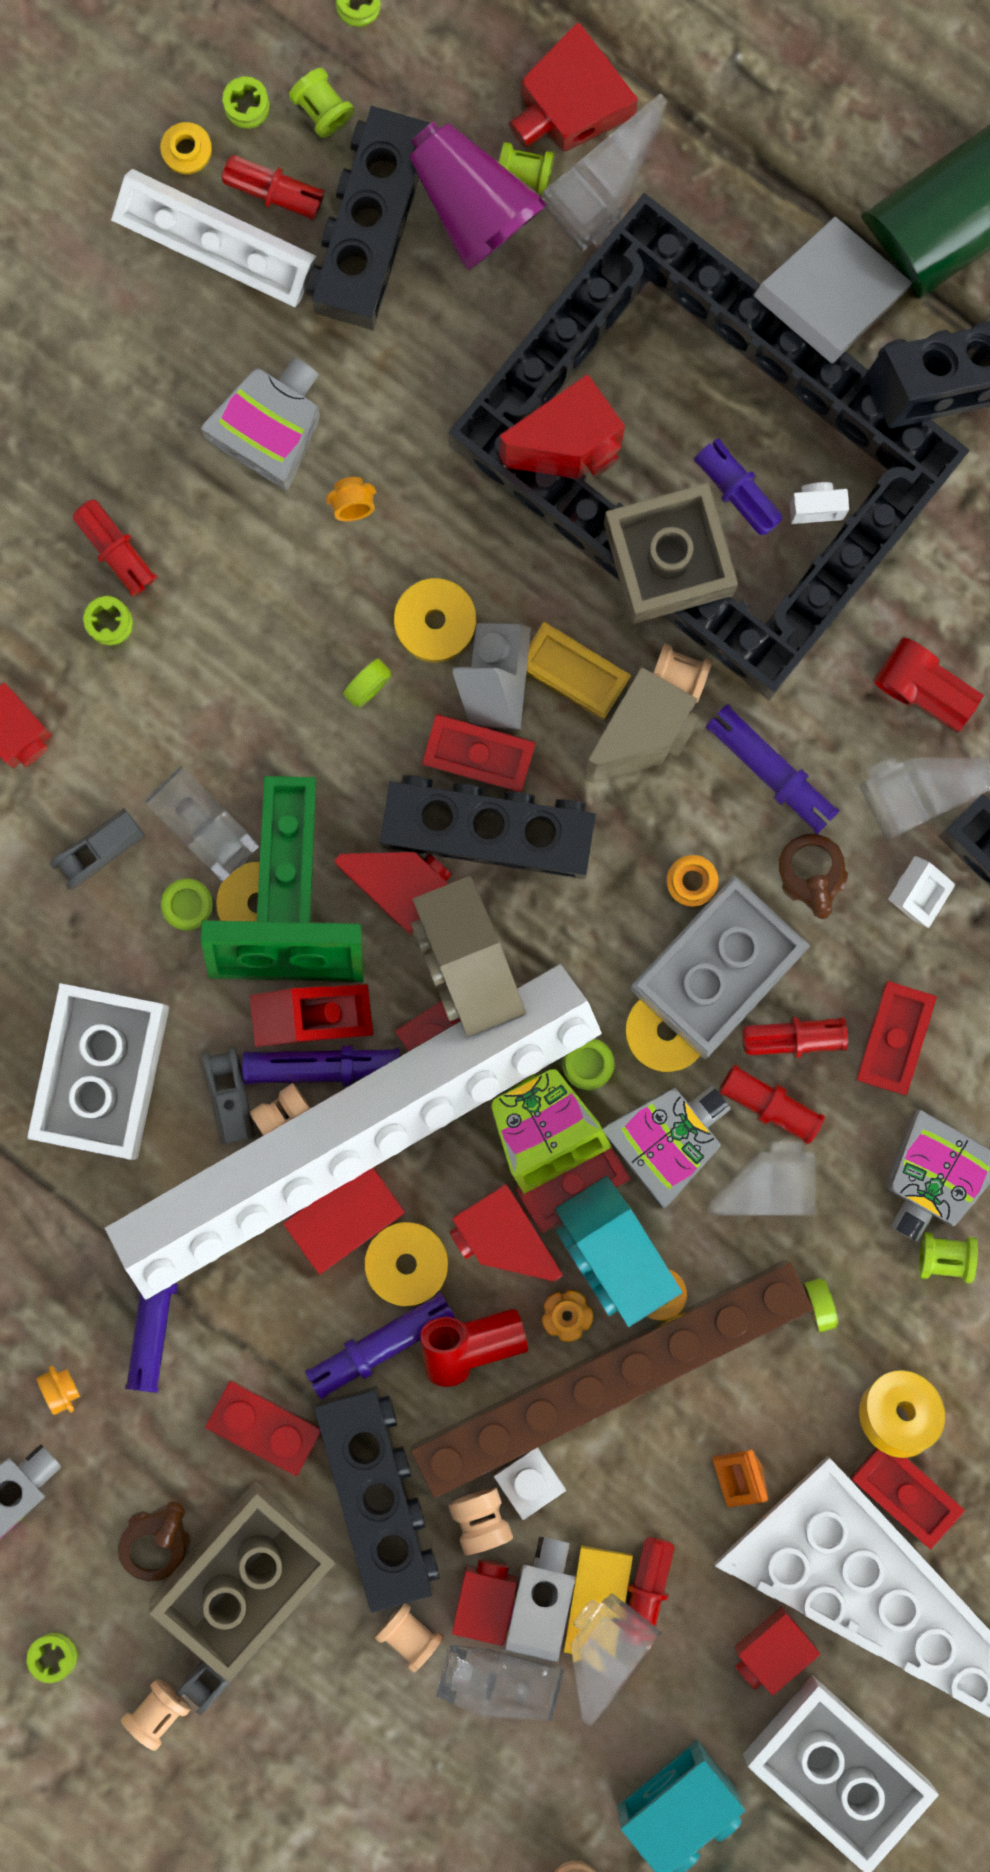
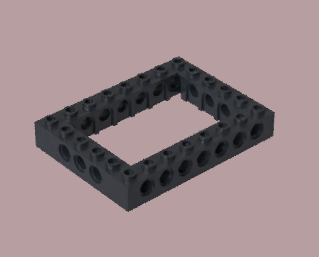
M643 193L449 430V446L620 582L603 523L606 511L624 506L620 502L615 506L586 483V475L580 479L505 467L499 459L500 435L557 395L650 281L888 471L878 480L858 510L845 521L841 530L824 552L815 558L795 588L788 596L786 595L782 599L774 614L765 624L748 612L750 606L741 600L738 604L731 597L663 615L664 618L770 701L961 464L970 450L932 420L889 428L865 378V374L868 371L867 368L846 352L833 364L755 298L754 294L761 284L646 193Z

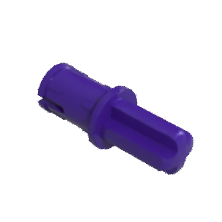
M719 438L714 440L712 445L711 443L708 444L694 458V462L700 466L722 492L721 500L724 503L730 501L757 534H768L783 519L782 514L755 484L754 479L756 475L753 471L747 473Z

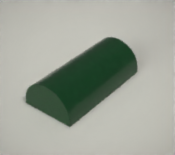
M990 124L861 215V219L899 271L912 282L910 286L920 299L990 250Z

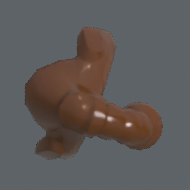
M804 834L792 839L784 847L780 855L779 873L783 882V892L793 901L800 900L812 910L814 916L819 919L828 918L832 912V902L837 892L844 890L848 880L844 856L839 846L828 837L819 834ZM805 846H818L829 853L832 859V866L826 875H816L803 880L791 868V860L794 854Z
M171 1501L152 1513L141 1511L130 1517L129 1525L121 1535L118 1544V1554L124 1569L135 1578L147 1582L161 1581L168 1578L184 1560L186 1553L189 1552L190 1534L184 1531L182 1519L185 1515V1510L180 1502ZM145 1535H153L152 1539L157 1545L165 1549H171L170 1560L158 1569L140 1567L134 1562L130 1551L136 1539Z

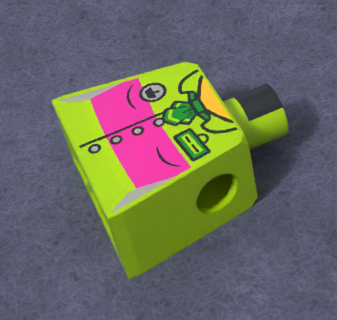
M550 1069L537 1077L533 1074L508 1088L509 1092L495 1098L491 1102V1108L510 1171L524 1194L612 1148L599 1122L556 1069Z

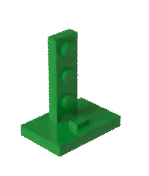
M264 776L257 922L202 920L201 945L209 979L364 982L361 924L311 923L317 793L316 777Z

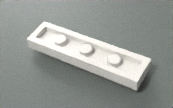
M131 169L124 176L111 219L128 229L293 307H296L302 300L317 257L134 169Z

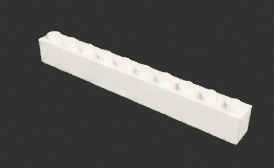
M559 964L517 989L526 1011L525 1015L470 1037H467L462 1022L457 1023L105 1227L125 1270L145 1300L601 1035V1030L587 999L563 966Z

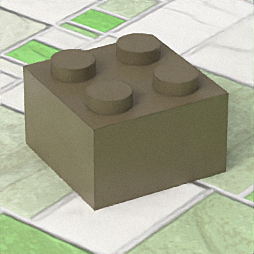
M709 483L605 512L603 524L632 624L734 595L738 582Z
M471 875L413 898L412 900L420 919L411 922L422 952L431 948L433 950V953L424 956L435 986L438 987L445 983L447 985L446 989L438 993L449 1021L460 1017L466 1035L470 1037L525 1015L526 1011L501 944Z

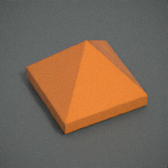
M752 1449L712 1457L727 1508L762 1503L768 1500L764 1468Z

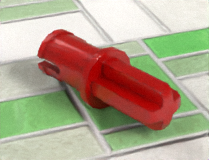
M236 155L231 156L227 160L222 173V182L225 185L265 200V207L270 208L274 204L309 218L311 221L315 220L317 210L319 211L325 194V190L322 188H316L284 175V169L280 167L275 172Z
M97 500L87 501L72 515L73 520L100 553L97 557L99 562H107L128 589L131 597L144 591L146 584L151 585L158 578L130 544V541L133 539L129 533L123 535Z
M791 1017L790 1023L744 1027L742 1045L744 1052L748 1055L792 1053L794 1058H800L802 1053L814 1051H846L848 1047L847 1027H843L846 1025L844 1017L817 1021H800L798 1017Z
M647 1537L645 1539L634 1584H628L627 1590L632 1594L620 1638L639 1645H653V1636L662 1601H667L669 1594L664 1591L675 1550L673 1543L656 1537Z

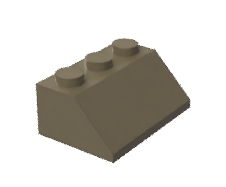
M641 667L590 755L583 778L594 783L661 765L668 753L678 757L700 716L692 712L697 698Z
M254 1481L149 1598V1615L229 1683L334 1566L336 1561L291 1511L259 1483Z

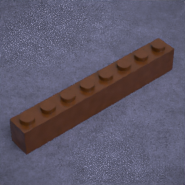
M783 1260L682 1310L678 1315L668 1320L660 1321L412 1444L411 1452L435 1499L813 1311L814 1308L791 1262Z

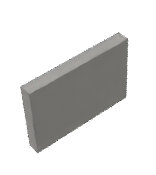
M835 216L760 285L754 296L833 364L906 292L912 282Z
M734 875L629 989L703 1059H706L803 955L810 945Z

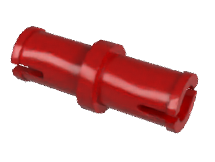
M736 1064L731 1067L718 1091L722 1096L725 1095L758 1114L756 1120L765 1125L772 1122L802 1139L806 1144H810L814 1140L825 1119L823 1114H818L785 1095L787 1089L778 1084L771 1087L743 1071Z

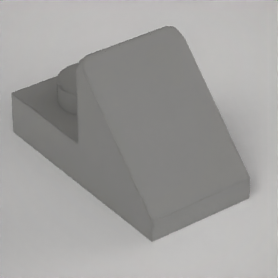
M476 623L472 667H453V676L470 723L491 729L521 730L530 627L523 624Z

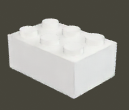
M60 983L27 1139L130 1160L138 1159L170 1006Z
M813 1675L743 1753L749 1769L863 1872H872L939 1796L925 1776Z

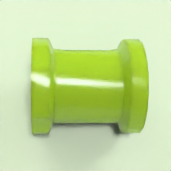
M323 68L310 71L298 80L289 92L291 102L294 105H301L316 124L314 131L320 138L329 137L339 131L355 113L353 105L349 101L343 102L327 82L328 74Z
M504 142L499 163L535 190L541 197L546 198L555 152L546 151L544 155L515 150L511 143Z
M923 1232L918 1256L919 1278L928 1279L931 1274L961 1277L963 1283L972 1284L975 1279L978 1260L977 1238L967 1236L965 1241L934 1238L933 1233Z

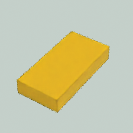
M543 622L529 645L526 674L603 721L632 676L546 622Z
M580 1545L564 1653L616 1661L632 1565V1554Z

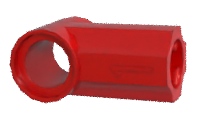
M901 637L874 677V684L893 699L908 706L914 704L958 734L971 718L984 695L939 665L940 660L924 646L909 638Z
M517 1309L506 1310L465 1323L451 1317L435 1318L422 1328L420 1334L426 1377L433 1384L442 1387L456 1386L464 1382L469 1377L472 1368L528 1352L527 1339Z

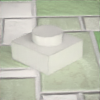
M829 482L811 483L802 486V492L794 493L789 503L791 524L844 520L849 511L848 490H834L833 483Z
M914 856L888 900L914 922L929 928L956 884L933 864Z
M539 1448L518 1457L494 1474V1478L522 1520L566 1491L565 1486Z

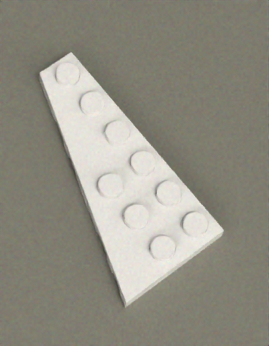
M829 1456L821 1461L714 1562L715 1567L745 1581L764 1594L783 1602L813 1621L873 1654L881 1656L911 1675L930 1683L990 1718V1630Z

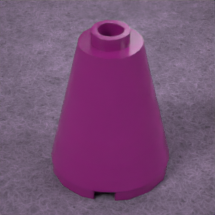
M433 121L410 141L416 150L411 153L409 158L461 263L468 271L492 254L547 206L537 192L450 123L439 128Z

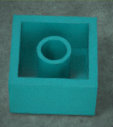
M605 1176L554 1208L564 1224L555 1230L609 1316L619 1311L627 1326L630 1327L683 1293L633 1211L608 1176Z
M698 1739L616 1806L621 1831L654 1872H686L699 1860L700 1854L698 1850L713 1838L720 1842L730 1836L742 1823L739 1816L745 1812L738 1789Z

